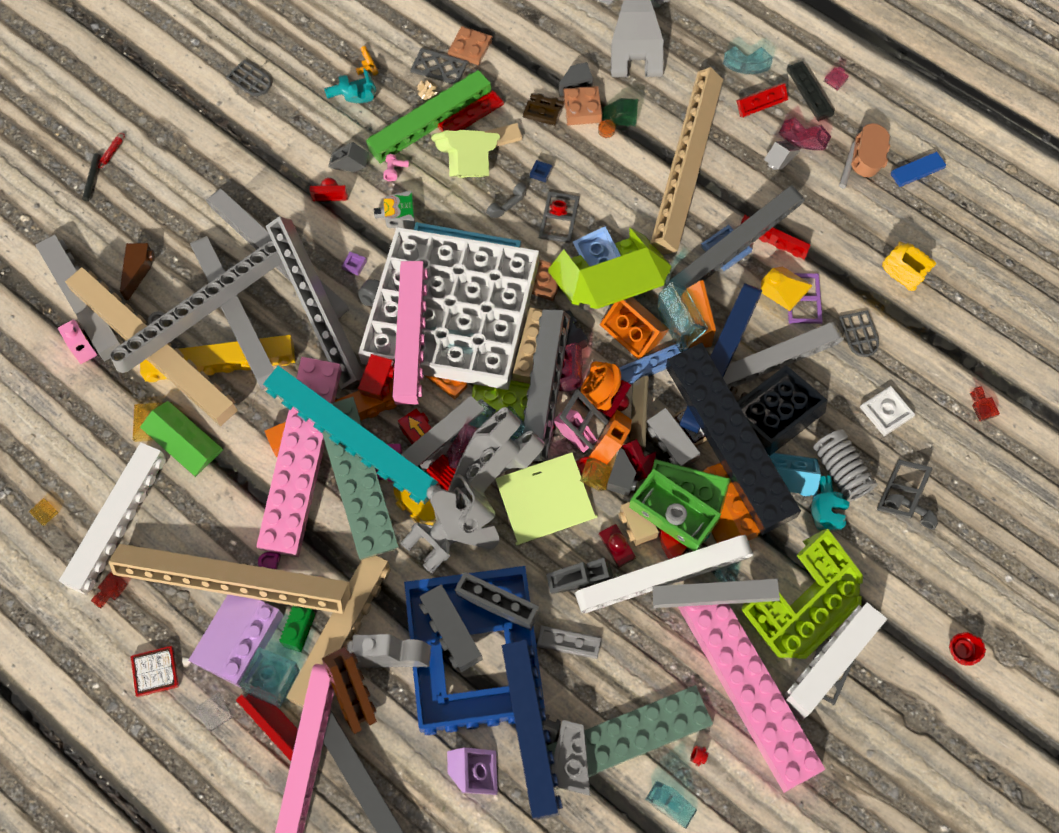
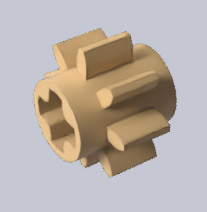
M429 79L425 82L421 80L417 86V90H419L418 95L426 101L438 95V90H436L438 86Z

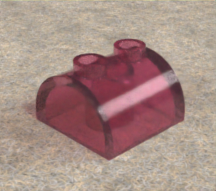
M575 342L567 345L565 348L559 391L575 390L583 384L582 347Z

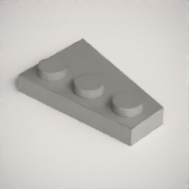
M563 720L554 755L555 764H552V771L557 773L559 786L556 788L590 796L584 725Z

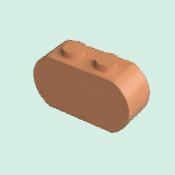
M874 123L867 124L856 136L851 166L860 176L873 177L887 165L888 158L886 156L890 149V135L884 127Z

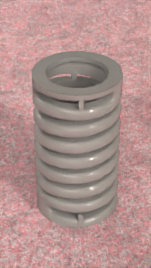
M841 429L820 439L813 448L815 451H818L819 458H822V463L826 465V469L829 471L835 484H838L837 487L843 493L844 499L851 502L872 491L878 483L876 480H872V474L867 472L868 467L863 466L864 461L859 459V453H855L856 448L851 447L852 442L847 440L846 432ZM831 438L833 439L832 441L825 444L827 440Z

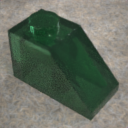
M620 98L603 107L601 124L636 126L638 99Z

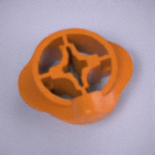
M594 361L591 363L590 373L581 386V393L596 409L609 410L611 408L612 398L621 384V371L619 367L607 362Z

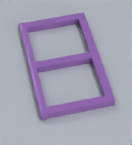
M794 273L801 278H815L816 296H804L800 301H816L818 319L792 318V310H788L789 324H822L819 274Z

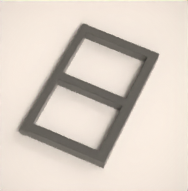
M548 192L539 239L571 242L579 196ZM551 197L575 200L572 217L565 215L556 216L548 213ZM546 218L571 221L568 237L543 234Z
M576 390L559 418L593 450L594 446L582 435V432L594 414L605 424V427L609 421L579 390ZM578 397L590 409L579 429L566 418Z
M899 459L877 510L912 519L932 472V467ZM901 466L926 471L919 489L894 484ZM891 488L916 494L909 512L884 507V501Z

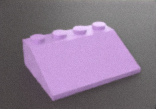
M228 594L188 661L242 689L284 615L279 609L261 600Z

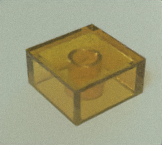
M596 458L587 459L580 481L597 491H605L613 468Z

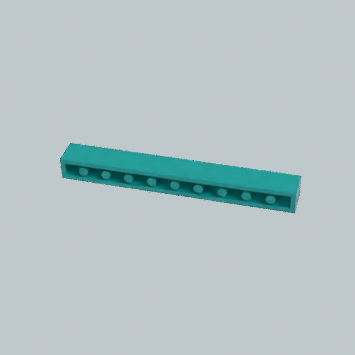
M277 366L263 383L267 388L265 392L272 398L279 397L283 400L281 402L282 405L289 410L294 408L298 411L297 416L305 422L309 419L314 423L313 427L317 431L328 433L330 435L329 439L335 444L339 445L341 443L346 446L344 450L353 457L357 454L362 458L361 463L368 468L372 466L378 470L377 474L384 480L391 479L394 482L393 486L401 492L406 490L410 493L409 498L417 504L420 501L423 504L427 503L429 500L427 490L430 486H440L438 481L280 366Z

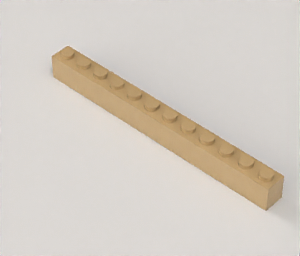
M711 67L697 72L650 242L663 255L678 251L720 94L723 78Z
M81 267L65 281L69 289L126 341L147 327V322L139 314L136 316L133 313L134 310L127 303L123 305L121 298L115 292L111 294L109 292L110 289L104 282L99 283L97 281L98 278L93 272H87ZM170 342L147 358L156 369L220 427L237 412L234 405L236 403L230 395L227 394L225 396L221 393L223 390L216 383L211 384L209 377L203 371L199 373L196 370V365L191 360L186 361L183 358L184 355L177 348L172 349Z
M119 544L109 560L112 573L117 576L340 614L344 613L351 596L349 582L133 545Z

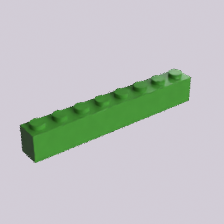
M479 70L469 74L460 82H456L452 87L442 91L436 97L427 100L426 103L413 109L404 117H400L396 122L386 126L380 132L371 135L366 140L368 151L380 164L386 161L388 154H397L438 128V124L490 93L491 83Z

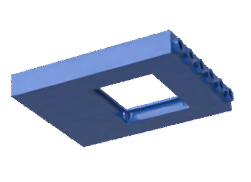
M525 566L469 573L530 602ZM463 574L404 582L410 639L421 640L431 645L429 667H413L419 731L424 733V735H434L439 730L456 732L460 727H466L468 730L477 729L482 724L493 727L500 725V722L508 721L509 724L515 723L509 686L447 695L442 646L439 642V639L442 637L439 632L434 633L429 624L431 621L429 614L424 615L419 606L422 603L420 596L441 584L470 635L504 630L506 644L527 640L529 646L533 645L535 658H532L533 666H537L539 678L535 680L537 687H541L543 696L534 626L532 630H528L458 597L455 588ZM543 697V699H541V700H539V701H540V706H541V708H544V709H545L544 697Z

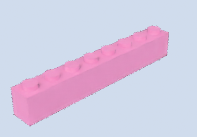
M401 261L393 384L395 404H419V397H422L423 392L422 385H420V380H423V368H420L421 362H424V351H421V345H425V334H422V329L426 328V319L423 317V312H426L427 309L424 296H427L425 280H428V269L424 268L423 261Z

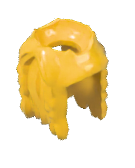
M899 241V244L882 262V267L891 278L900 282L908 290L915 291L917 289L916 286L924 281V277L935 267L936 262L913 244Z

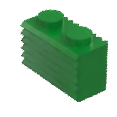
M293 606L279 641L284 648L302 652L316 614L311 608Z

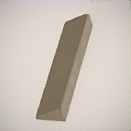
M643 376L636 380L632 387L630 441L637 439L642 447V452L645 451L648 376Z

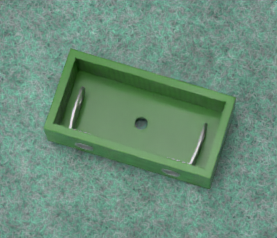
M655 469L651 471L633 495L629 508L692 551L700 548L721 516L719 512ZM671 504H680L687 511L686 519L680 525L671 524L666 519L665 514L668 506Z

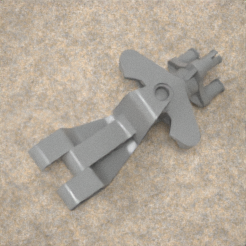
M615 0L597 1L610 6ZM651 0L623 1L611 43V77H628L629 60H645V77L663 76V37ZM654 0V1H655L658 5H661V4L666 3V2L671 1V0Z
M506 407L498 410L474 432L458 463L448 491L441 489L437 485H432L428 488L427 497L434 508L436 522L433 525L416 522L411 527L412 530L400 542L408 551L411 550L420 538H425L434 547L423 559L425 562L423 564L424 568L431 574L434 573L444 560L447 561L451 556L449 554V547L455 541L486 549H493L498 545L500 538L493 524L486 525L494 518L495 511L484 492L495 478L511 468H527L545 446L544 441L532 430L525 432L518 440L515 439L513 441L510 437L519 428L521 421Z

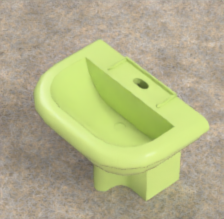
M447 130L433 134L431 139L435 142L439 151L449 153V176L458 178L489 176L488 152L496 147L500 135L498 133H485V131Z

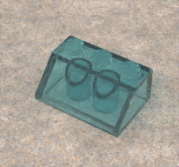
M671 282L659 293L658 312L666 327L669 328V333L679 352H683L708 330V327L686 287Z

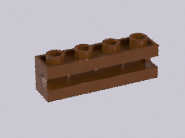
M344 646L321 658L345 721L352 732L356 734L361 731L360 723L364 721L369 726L376 723L377 720L374 713L377 711L373 702H369L368 697L371 694L367 686H363L362 681L365 678L361 670L356 667L359 662L354 652L350 653Z

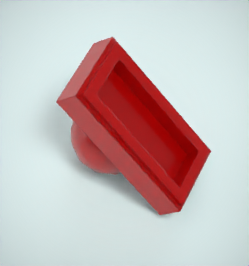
M325 178L322 180L321 186H310L312 201L348 200L346 185H338L337 181L333 178Z

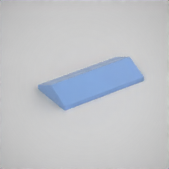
M605 226L573 241L578 254L584 258L590 267L621 256Z

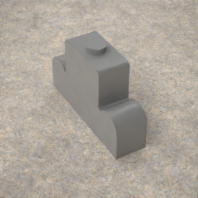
M390 634L353 635V641H349L347 644V650L350 653L354 652L358 659L357 668L429 667L431 645L421 640L407 639L402 641Z

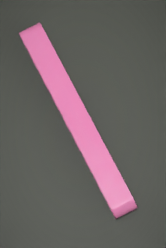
M315 664L311 671L275 833L304 832L334 695L332 684L325 666L322 664Z

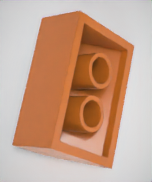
M702 280L680 292L679 298L676 300V309L681 313L680 325L685 330L683 335L684 342L688 344L689 348L700 343L705 348L711 347L716 331L704 281Z
M633 297L614 303L600 323L601 327L637 359L645 357L661 342L669 331V328Z

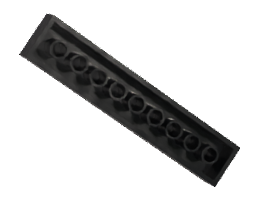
M702 343L697 344L668 358L666 364L667 371L761 534L763 535L797 518L801 512L799 506Z

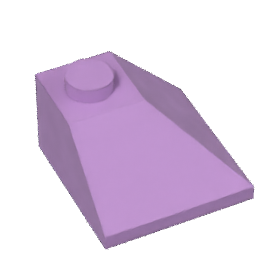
M460 748L447 751L448 774L462 793L498 794L495 750Z

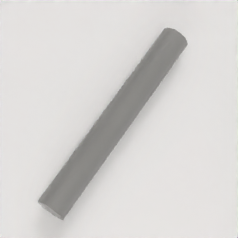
M855 142L851 145L839 187L843 189L846 188L851 173Z

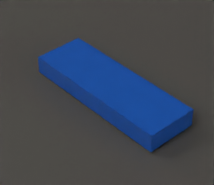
M935 152L892 170L891 176L897 185L902 187L944 169L946 163L938 152Z

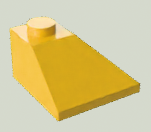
M783 266L772 268L761 280L762 294L789 311L812 288V284Z

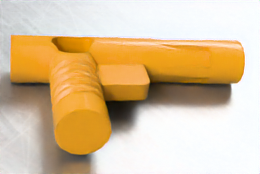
M362 46L360 50L365 60L361 61L363 67L356 68L357 75L363 74V68H365L366 71H371L375 76L379 73L367 47Z

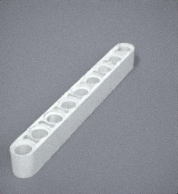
M741 535L583 588L575 592V596L581 613H588L653 591V586L671 585L752 557L753 552L747 536Z

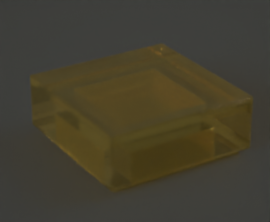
M45 498L29 511L42 526H45L59 513Z

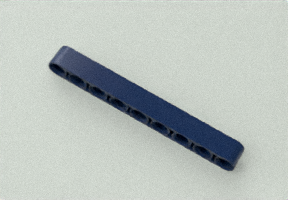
M744 283L710 356L723 378L762 293V289ZM687 406L679 426L698 434L700 426Z

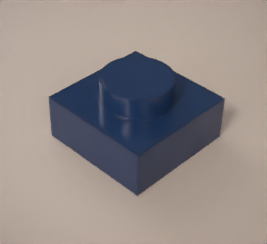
M536 160L530 172V178L546 183L553 165Z

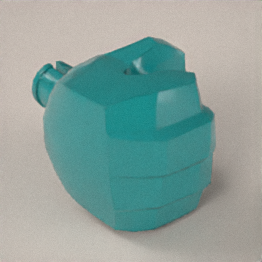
M363 68L365 78L350 82L347 75L338 76L339 84L324 88L327 99L343 95L346 102L350 103L371 102L377 89L370 73L365 68Z
M827 475V478L821 476L819 481L821 494L814 496L811 504L812 518L817 530L829 529L830 532H837L845 527L846 515L835 514L832 512V509L846 510L849 508L850 502L843 499V493L833 492L831 476Z

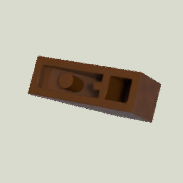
M126 243L120 284V293L125 300L131 298L151 269L155 254L148 243Z

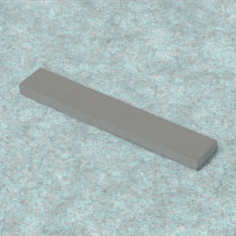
M469 396L401 455L419 467L484 411V408L472 396Z
M778 579L653 586L654 608L780 601Z

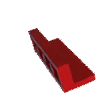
M259 686L246 697L241 694L236 699L237 703L291 761L298 733L297 727Z

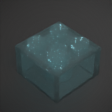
M258 647L239 686L244 693L281 708L300 670L296 662Z

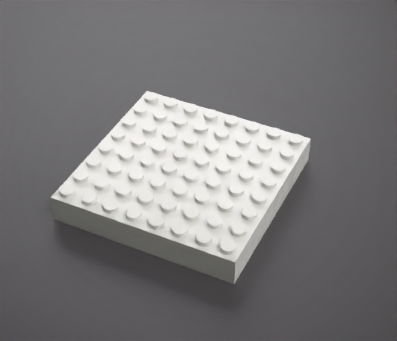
M396 227L358 354L361 364L367 365L371 354L391 359L395 364L401 261H423L424 268L428 269V280H425L427 296H424L427 309L426 312H423V317L426 319V328L422 329V334H425V345H421V351H424V362H421L420 368H423V375L508 390L539 266V251Z

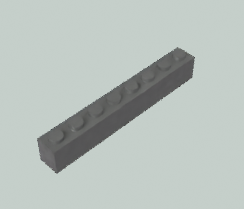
M542 310V316L539 318L540 328L539 334L536 336V352L533 354L534 365L530 373L531 383L527 391L528 401L527 407L524 409V425L521 428V436L525 432L532 430L545 443L543 450L532 461L536 463L548 461L570 316L564 310Z

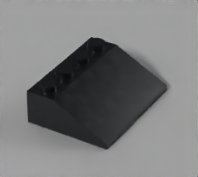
M785 365L737 403L767 454L771 456L825 414L828 399Z

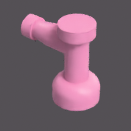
M388 154L386 156L387 169L383 174L384 179L387 181L397 180L398 173L394 170V167H408L409 160H396L395 155Z

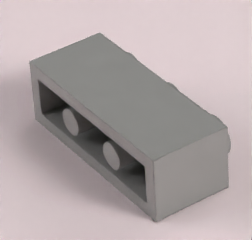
M666 408L647 420L648 428L646 429L652 438H657L659 441L657 444L662 452L669 454L671 464L688 467L700 459V452Z

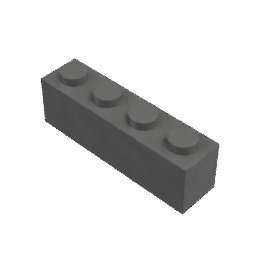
M466 572L463 573L455 588L458 597L528 630H532L540 614L539 606Z
M442 584L421 595L422 603L419 606L424 615L429 614L431 618L429 624L434 633L439 632L442 637L439 639V642L444 651L448 649L452 656L449 657V660L454 669L458 667L463 672L482 661L483 658Z

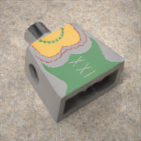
M412 191L385 196L384 207L374 208L375 219L385 218L388 228L414 229L415 215Z

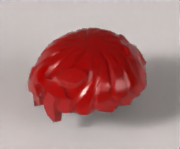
M969 632L956 634L949 643L952 657L961 665H975L984 658L986 653L983 640Z

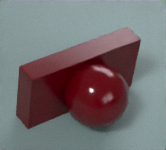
M621 380L620 387L612 398L611 408L609 410H597L611 418L616 410H626L630 403L626 394L631 384Z
M617 524L599 532L601 540L618 568L636 559L626 537L621 533Z

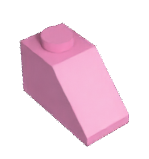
M571 409L566 416L577 429H579L584 421L579 412ZM560 413L554 419L555 425L563 436L584 453L589 447L559 418ZM586 426L582 435L593 444L597 439L589 427Z

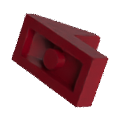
M637 439L623 444L621 448L625 451L636 471L635 479L638 481L646 479L652 471L656 452L644 455Z

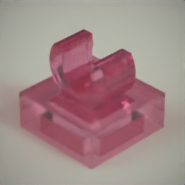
M839 66L838 69L835 67L825 77L824 82L838 91L848 80L849 76Z

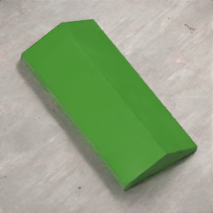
M169 401L152 410L140 426L148 436L194 477L223 451L217 443Z

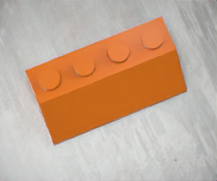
M721 463L710 466L702 471L729 478ZM731 481L721 516L711 531L716 543L741 535H746L749 541L757 538L760 532Z

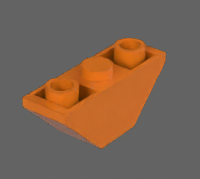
M616 410L589 457L604 467L607 466L631 430L632 419Z

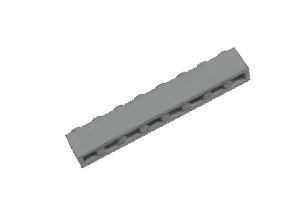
M56 235L36 244L35 246L98 354L104 362L110 359L111 352L124 342L118 333L114 334V329L79 299L65 283L69 277L80 269L78 265H73L76 261L70 252L66 253L65 250L68 249L63 240L59 241Z

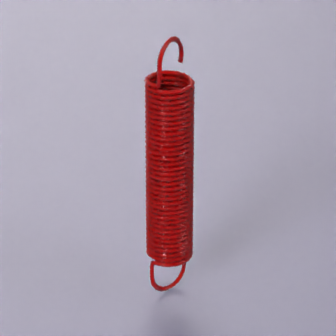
M118 135L100 159V163L102 162L104 165H107L123 140Z

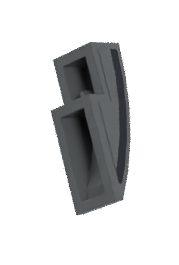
M606 558L586 564L581 562L546 574L551 594L586 588L614 578L610 561Z

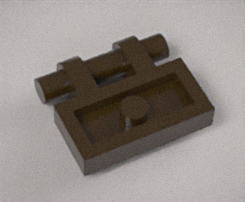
M531 93L530 100H528L523 112V118L556 126L561 108L564 106V101L558 100L556 97H545L544 94Z

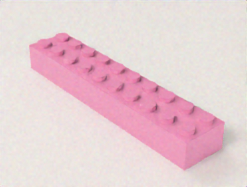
M301 357L296 379L329 403H334L342 369L338 363ZM292 408L288 411L256 547L261 551L299 558L325 441L323 434L313 427L314 423L309 419L307 422L297 416L298 411Z
M729 604L678 607L783 793L824 771L823 764Z

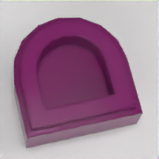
M265 552L259 556L258 566L277 570L281 555Z

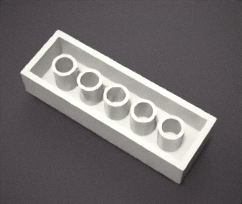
M866 603L863 607L859 605L834 634L835 636L828 641L822 651L809 664L812 669L807 667L796 680L799 684L795 682L784 694L785 701L790 710L802 721L814 710L887 620L885 616L869 603Z

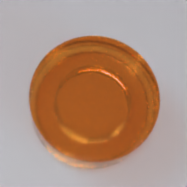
M609 120L600 122L598 126L599 135L603 138L612 137L615 134V124Z

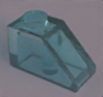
M659 781L655 782L646 797V800L653 807L685 829L697 811L675 789Z

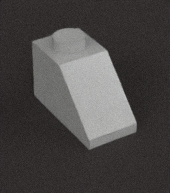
M776 141L764 160L768 162L767 165L773 170L784 169L800 150L788 141Z

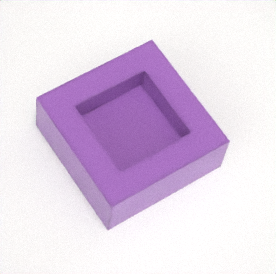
M349 252L342 264V269L359 276L367 260L363 256Z

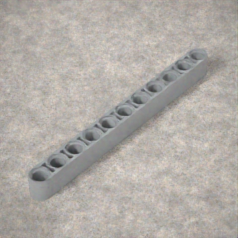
M222 189L217 190L206 199L208 205L256 250L267 242L272 241L268 231ZM283 263L276 266L275 268L291 282ZM321 281L339 319L349 311V308L340 297Z
M207 236L190 243L209 283L225 272ZM236 295L220 307L261 390L266 389L263 383L274 371V368Z
M269 241L116 347L110 354L116 370L121 373L130 371L281 264L282 261L273 241Z

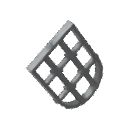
M243 60L226 76L227 80L252 96L264 95L271 88L270 78L246 60ZM246 64L252 69L247 71L242 66ZM241 69L245 72V75L241 77L235 72ZM255 70L262 76L258 78L252 72ZM235 75L239 78V81L235 82L230 77ZM248 75L256 79L254 84L246 80ZM266 77L269 80V84L265 83L262 79ZM242 81L249 85L250 88L248 90L240 85ZM260 82L267 88L262 91L256 85ZM254 88L258 93L251 92V90Z
M868 310L839 316L851 351L860 357L874 355L879 347V339ZM863 314H866L869 324L864 325L861 318ZM858 316L860 326L854 327L851 317ZM844 318L849 319L850 328L846 329L843 322ZM867 327H871L874 338L869 339L866 331ZM857 329H863L865 340L859 341L856 333ZM847 331H853L856 339L855 342L850 341ZM876 340V349L873 351L871 341ZM867 342L871 353L864 354L861 343ZM856 344H857V345H858V348H859V350H860V353L857 352V351L853 348L852 345H856Z

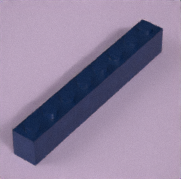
M527 640L503 644L502 651L532 819L538 820L561 815L560 809H563L561 795L557 796L556 787L559 786L557 773H553L551 766L555 764L553 752L548 750L547 743L551 742L549 730H545L543 721H547L545 709L541 708L539 701L543 699L541 687H537L535 680L539 678L537 666H533L532 658H535L533 645L529 646Z

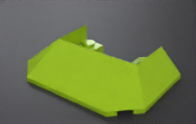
M629 227V238L614 243L621 256L590 267L581 255L570 258L566 251L563 250L548 268V272L572 304L580 305V303L590 305V308L599 309L664 286L666 277L671 271V265L656 247L650 244L651 241L644 234Z
M825 529L802 541L805 547L797 554V557L816 581L795 602L789 606L779 592L780 601L743 603L741 610L777 657L806 659L861 605L860 584H863V575L829 529Z

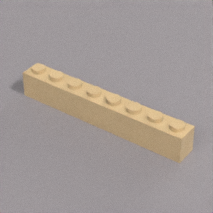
M376 555L361 560L349 582L351 596L344 613H332L286 697L290 702L302 708L304 707L313 666L315 664L324 665L321 658L344 646L347 649V644L349 641H352L351 638L354 633H358L362 625L361 620L363 616L367 615L371 609L372 604L370 603L373 597H377L380 593V584L390 574L391 569L387 560Z

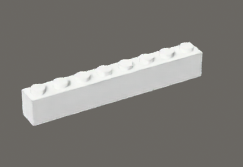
M140 442L59 581L63 585L84 595H87L93 589L97 576L104 570L108 557L114 553L119 538L125 534L126 526L135 517L137 507L144 501L148 488L154 484L159 469H162L165 464L166 457L161 450Z

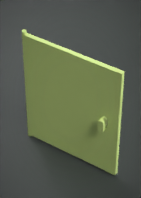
M573 453L495 478L517 540L516 545L598 518L592 509Z

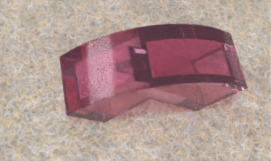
M796 118L785 120L778 133L789 143L808 150H825L831 138V135L822 125L805 129Z

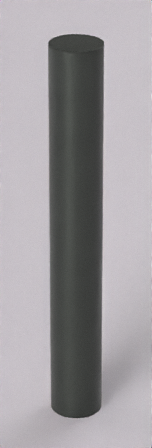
M94 153L82 197L84 201L90 200L101 157L97 153Z

